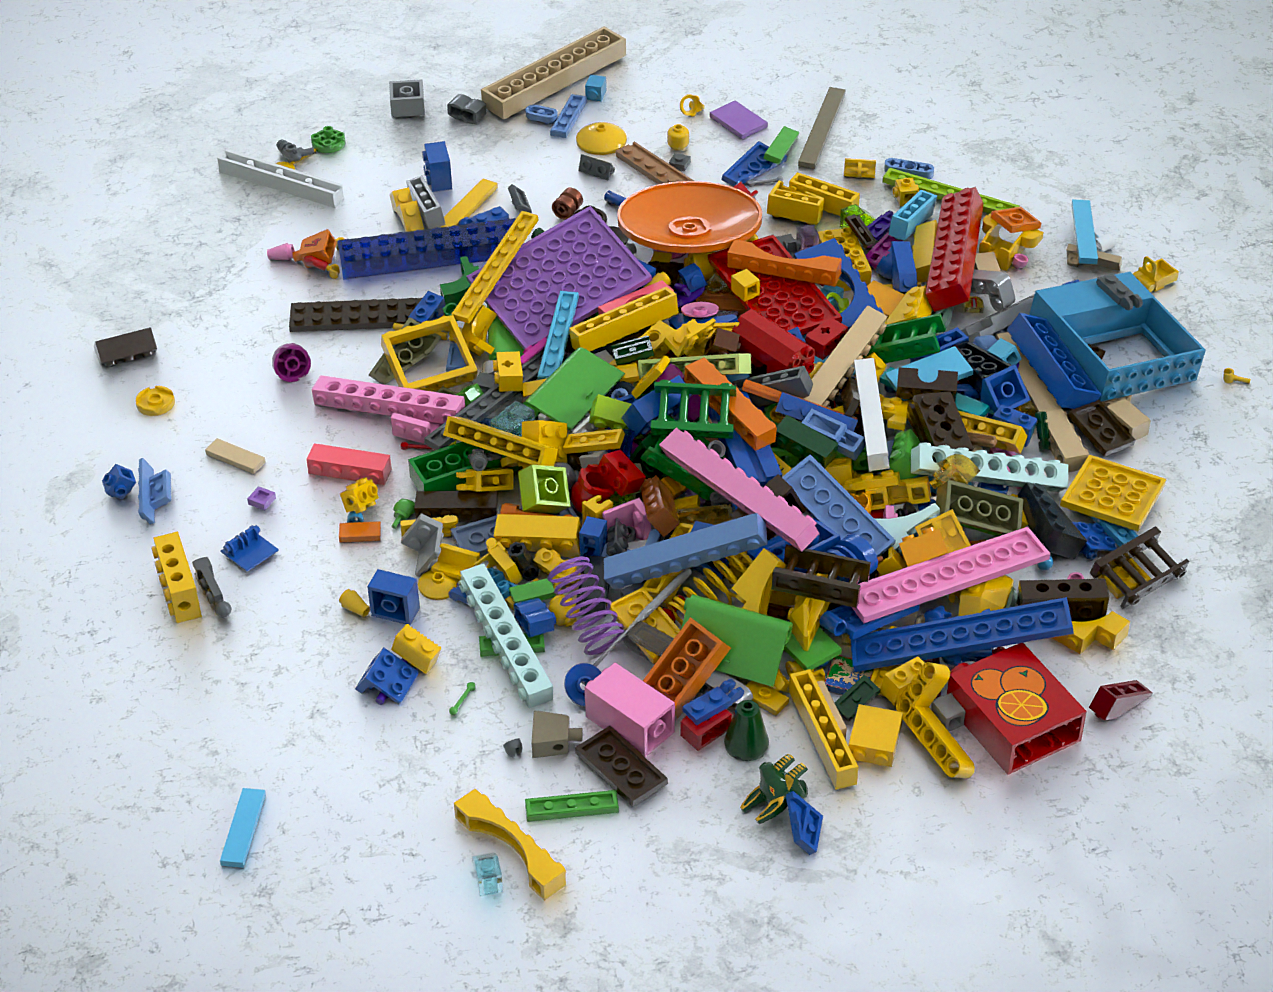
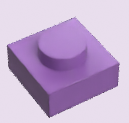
M258 486L247 498L248 505L265 511L276 499V494L273 491Z

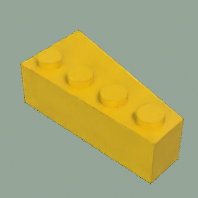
M497 514L494 538L504 548H510V545L515 542H523L527 550L531 552H537L544 547L547 550H555L560 556L575 558L580 557L579 532L582 526L579 517Z

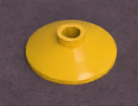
M429 570L419 578L418 589L426 598L443 600L449 598V591L454 587L456 588L460 580L445 576L442 572H432Z

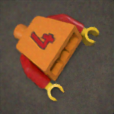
M326 229L303 239L300 250L294 251L292 256L295 262L302 260L307 268L316 267L323 271L327 270L329 271V276L336 279L340 273L339 266L337 264L329 266L328 264L332 263L335 247L339 251H345L346 240L343 237L334 239L335 237H333L329 229Z

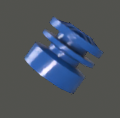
M847 535L836 546L831 547L830 550L825 552L871 562L869 575L878 567V559L873 547L860 535ZM840 576L836 578V580L849 582L850 580Z

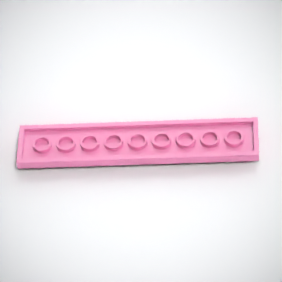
M1028 527L871 579L868 582L859 583L858 585H861L859 604L857 608H852L861 621L866 623L1050 559V552Z

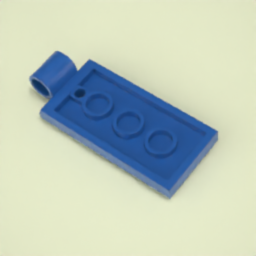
M842 605L824 612L820 617L819 623L835 636L847 633L850 635L849 638L854 640L919 611V605L866 623L861 621L852 607Z

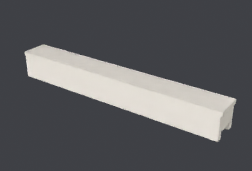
M229 149L225 150L223 157L219 156L217 158L219 172L334 208L345 199L342 184Z
M874 358L854 360L869 472L890 469Z

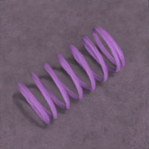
M580 556L556 566L549 573L547 580L553 583L561 582L554 589L555 594L569 592L581 585L589 577H593L596 580L593 586L575 590L560 601L561 606H569L581 601L595 589H599L602 592L599 598L582 602L572 607L566 614L567 618H575L587 613L600 602L604 601L608 604L605 610L586 615L572 626L573 630H582L593 625L606 614L614 616L610 623L593 627L585 631L578 638V641L581 643L590 641L584 649L586 655H596L605 652L625 630H623L624 626L622 624L616 623L618 615L610 610L611 601L603 598L605 589L597 586L599 577L591 574L593 566L589 563L590 559ZM583 565L568 576L552 579L555 575L566 569ZM587 566L589 567V571L587 574L578 575L579 573L584 571ZM581 579L580 581H578V582L575 583L574 585H572V586H570V587H568V588H566V589L559 590L561 587L565 586L566 584H568V583H570V582H573V581H575V580ZM584 591H587L586 593H584L583 595L579 596L578 598H576V599H574V600H572V601H569V602H565L566 600H568L569 598L573 597L574 595H577V594H579V593H582V592H584ZM588 604H591L590 606H588V607L585 608L584 610H582V611H580V612H578V613H575V614H571V613H573L575 610H577V609H579V608H581V607H583V606H586V605H588ZM598 616V617H596L595 619L591 620L590 622H588V623H586V624H584V625L578 626L580 623L586 621L587 619H590V618H592V617ZM612 626H618V627L620 628V629L611 630V631H609V632H606V631H608ZM599 629H602V630L599 631L598 633H596V634H594V635H592V636H590V637L584 638V637H586L587 635H589L590 633H592V632H594V631H597V630H599ZM617 633L615 637L604 645L588 651L599 640Z

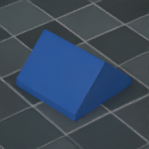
M1016 364L984 378L982 381L981 401L989 405L993 412H996L1001 405L1014 409L1031 400Z

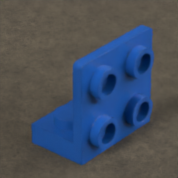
M383 647L371 661L355 690L362 694L367 688L371 690L375 687L400 704L419 672Z

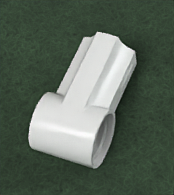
M1094 227L1097 251L1105 252L1115 247V239L1110 233L1103 234Z

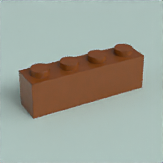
M657 475L652 479L648 478L645 480L641 487V493L647 520L665 537L680 525L672 491Z

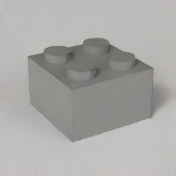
M423 79L389 81L391 117L425 115Z

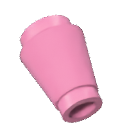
M285 243L267 249L268 259L290 261L293 258L292 253L295 251L293 244Z

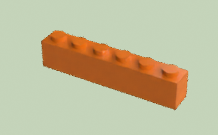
M705 357L685 366L684 381L686 383L732 384ZM736 387V397L730 396L728 422L733 424L734 430L755 451L775 442L777 431L775 423L770 421ZM709 395V406L720 415L722 396Z

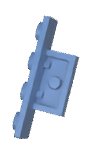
M144 458L139 459L138 513L143 520L153 524L155 523L154 510L171 501V473L165 469L154 475V469Z

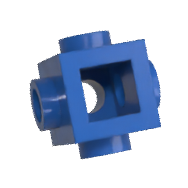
M115 464L104 475L102 483L107 495L123 500L131 492L136 484V480L132 470Z

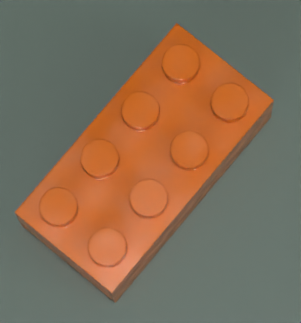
M690 617L643 679V682L675 702V718L678 719L683 713V706L693 700L731 647Z

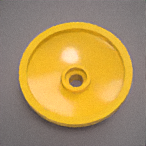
M596 122L586 125L576 135L577 146L584 152L594 155L615 153L616 150L624 147L627 142L625 131L619 126L608 122Z

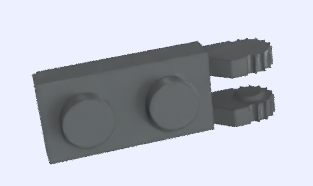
M1109 274L1097 278V285L1125 310H1132L1133 306L1136 308L1142 307L1143 300L1138 294H1134L1115 275Z

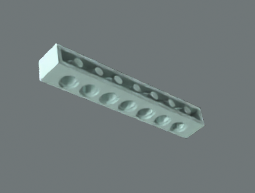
M919 443L918 446L911 449V473L1022 488L1026 482L1038 483L1046 491L1060 492L1068 488V464L1060 463L1059 460L1042 461V458L1038 457L1025 459L1022 455L1010 457L1006 456L1005 453L988 454L985 450L972 452L968 448L950 449L948 445L935 447L931 446L930 443Z
M483 563L460 571L461 580L458 581L462 593H466L470 608L473 607L475 609L476 619L479 623L482 622L486 637L492 640L493 650L496 654L499 653L503 668L508 669L510 681L513 685L517 686L521 701H525L528 708L553 700V685L485 564Z

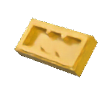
M750 681L746 685L753 694L752 701L775 716L789 704V697L775 691L768 685Z

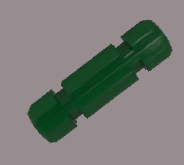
M1045 411L1036 412L1035 418L1038 421L1036 423L1037 437L1040 439V442H1038L1039 449L1049 450L1051 445L1050 441H1048L1050 437L1048 422H1046L1047 413Z

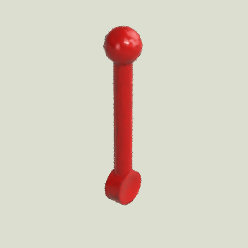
M407 442L400 444L402 450L408 448L432 449L427 445L408 444Z

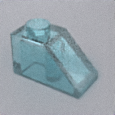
M493 852L472 856L479 895L485 896L503 892L502 873L497 854Z

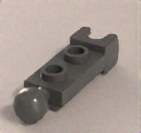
M202 557L192 562L195 569L194 575L202 590H207L206 596L209 604H214L217 616L221 618L229 616L232 610L231 605L223 600L222 592L214 579L213 568L209 558Z

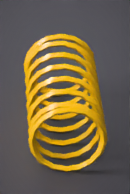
M745 552L740 553L750 564L753 562ZM736 555L725 557L741 573L747 570ZM721 560L713 561L715 567L734 584L738 581L732 571ZM703 568L705 576L712 584L726 594L729 601L727 604L732 605L731 596L735 597L736 594L728 591L727 587L709 568ZM693 577L694 584L709 599L719 601L713 591L701 579ZM683 587L687 597L690 598L693 594L697 595L689 587ZM673 596L674 602H668V609L674 613L676 620L682 625V619L676 614L672 606L685 615V602L681 598Z

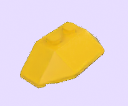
M817 573L816 576L827 578L828 574ZM796 595L795 606L791 607L788 612V620L793 623L792 633L804 651H808L820 626V617L827 611L830 602Z
M1003 575L962 589L958 616L981 613L986 609H990V611L1004 609L1014 583L1013 579Z

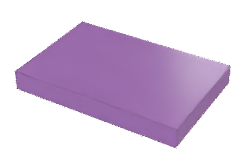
M736 100L710 112V118L741 139L768 127L767 121Z

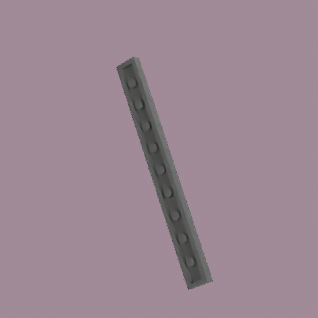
M545 348L522 365L523 383L535 381L538 378ZM496 384L454 416L479 423L520 391L499 392V386ZM445 422L424 438V444L434 450L449 446L456 439L443 435Z

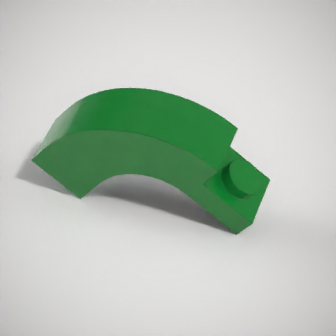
M467 256L460 257L462 277L454 282L440 284V295L444 297L445 306L449 303L459 304L471 286L466 276L479 269V266H473V263L469 262Z

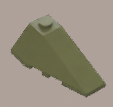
M409 317L401 329L420 323ZM434 333L392 345L403 372L430 354L440 341L441 336ZM383 353L368 376L386 385L395 377Z

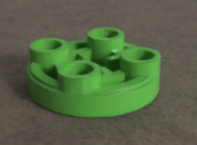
M325 126L323 130L311 135L312 147L320 153L337 152L346 144L345 134L333 129L332 126Z

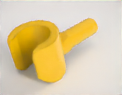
M1232 368L1224 369L1223 380L1226 383H1232L1233 381L1250 383L1251 379L1234 375Z

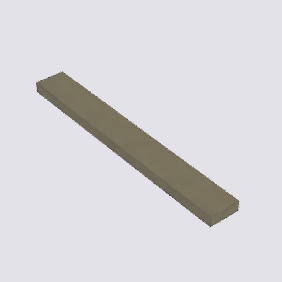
M829 87L798 160L799 167L815 169L844 99L846 89Z

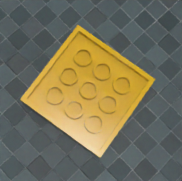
M1089 455L1062 497L1060 506L1139 531L1165 487L1166 479Z

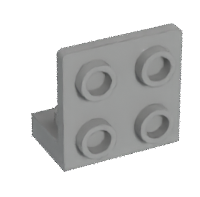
M424 514L419 515L401 538V544L419 552L415 571L417 576H420L423 571H427L431 561L439 557L441 552L439 546L444 535L442 533L443 523Z

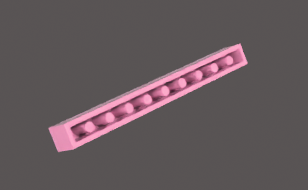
M675 428L659 444L668 458L747 514L758 513L766 522L767 528L801 552L819 535L813 518L809 515L803 516L802 512L794 505L790 507L783 497L774 496V493L767 486L761 487L754 477L748 478L741 468L737 467L735 469L726 458L722 460L713 449L708 450L700 440L695 441L687 431L682 432Z

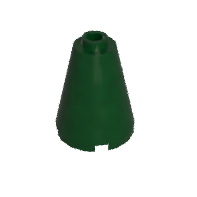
M743 700L738 703L724 738L725 749L733 758L735 756L740 757L742 761H754L763 757L769 747V738L759 706L752 700Z

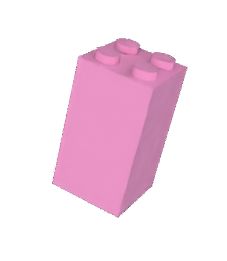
M617 663L612 664L609 668H605L598 677L589 681L585 686L586 717L603 729L610 725L644 757L675 732V702Z

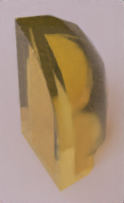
M714 273L708 280L705 289L708 291H720L726 289L728 285L718 273Z

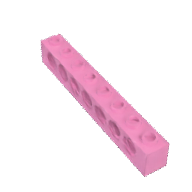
M322 375L311 389L315 405L388 416L397 413L441 424L447 421L448 416H454L465 408L464 396Z

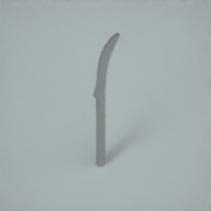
M684 569L638 614L632 624L593 665L597 667L632 629L643 622L692 574L691 569Z

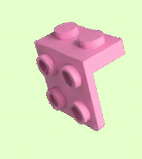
M397 413L391 416L392 433L394 436L423 444L424 438L442 425L441 423L423 421Z

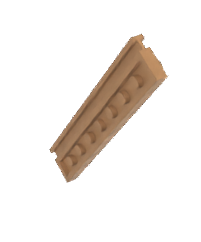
M635 141L632 145L628 144L616 150L617 158L656 184L694 181Z

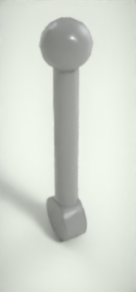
M779 176L776 179L759 181L748 180L747 185L752 187L754 184L778 182L779 180L783 182V177Z

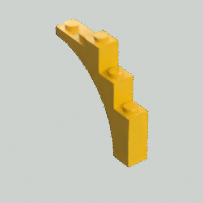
M765 548L762 549L731 589L737 593L735 597L744 604L743 609L767 615L772 593L773 570L775 567L784 569L786 564ZM778 669L775 684L772 688L778 692L781 690L789 693V681Z

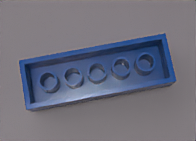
M1019 313L1007 331L1011 335V339L1019 346L1020 352L1029 360V365L1036 370L1039 379L1046 384L1047 390L1053 394L1057 400L1056 403L1062 408L1076 409L1097 401L1102 394L1046 318Z

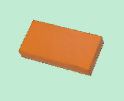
M381 521L340 523L339 543L381 541Z

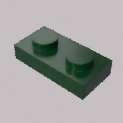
M864 674L834 703L839 713L849 722L856 716L858 705L870 703L880 693V688Z

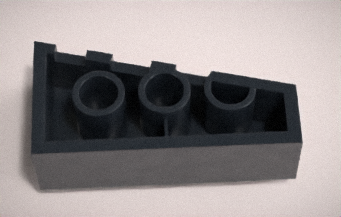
M968 340L952 345V347L955 346L973 369V375L964 379L980 394L984 378L1012 366Z
M1026 482L1017 496L1023 499V511L1029 529L1049 552L1075 559L1087 542V539L1041 484Z

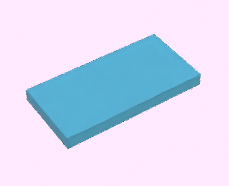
M955 346L902 366L904 368H917L918 376L924 382L935 381L938 376V370L957 371L958 380L973 375V369ZM899 368L885 373L886 379L896 393Z

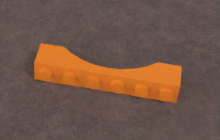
M735 239L728 251V267L747 269L752 272L834 287L841 275V258L825 255L807 259L783 258L764 252L752 242Z

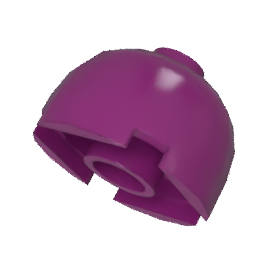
M286 343L275 350L272 356V367L280 379L287 382H297L300 380L299 378L309 373L311 359L308 352L302 346L295 343Z

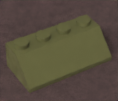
M952 480L945 481L937 488L936 505L940 508V514L953 509L960 524L1000 534H1007L1021 529L1022 498Z

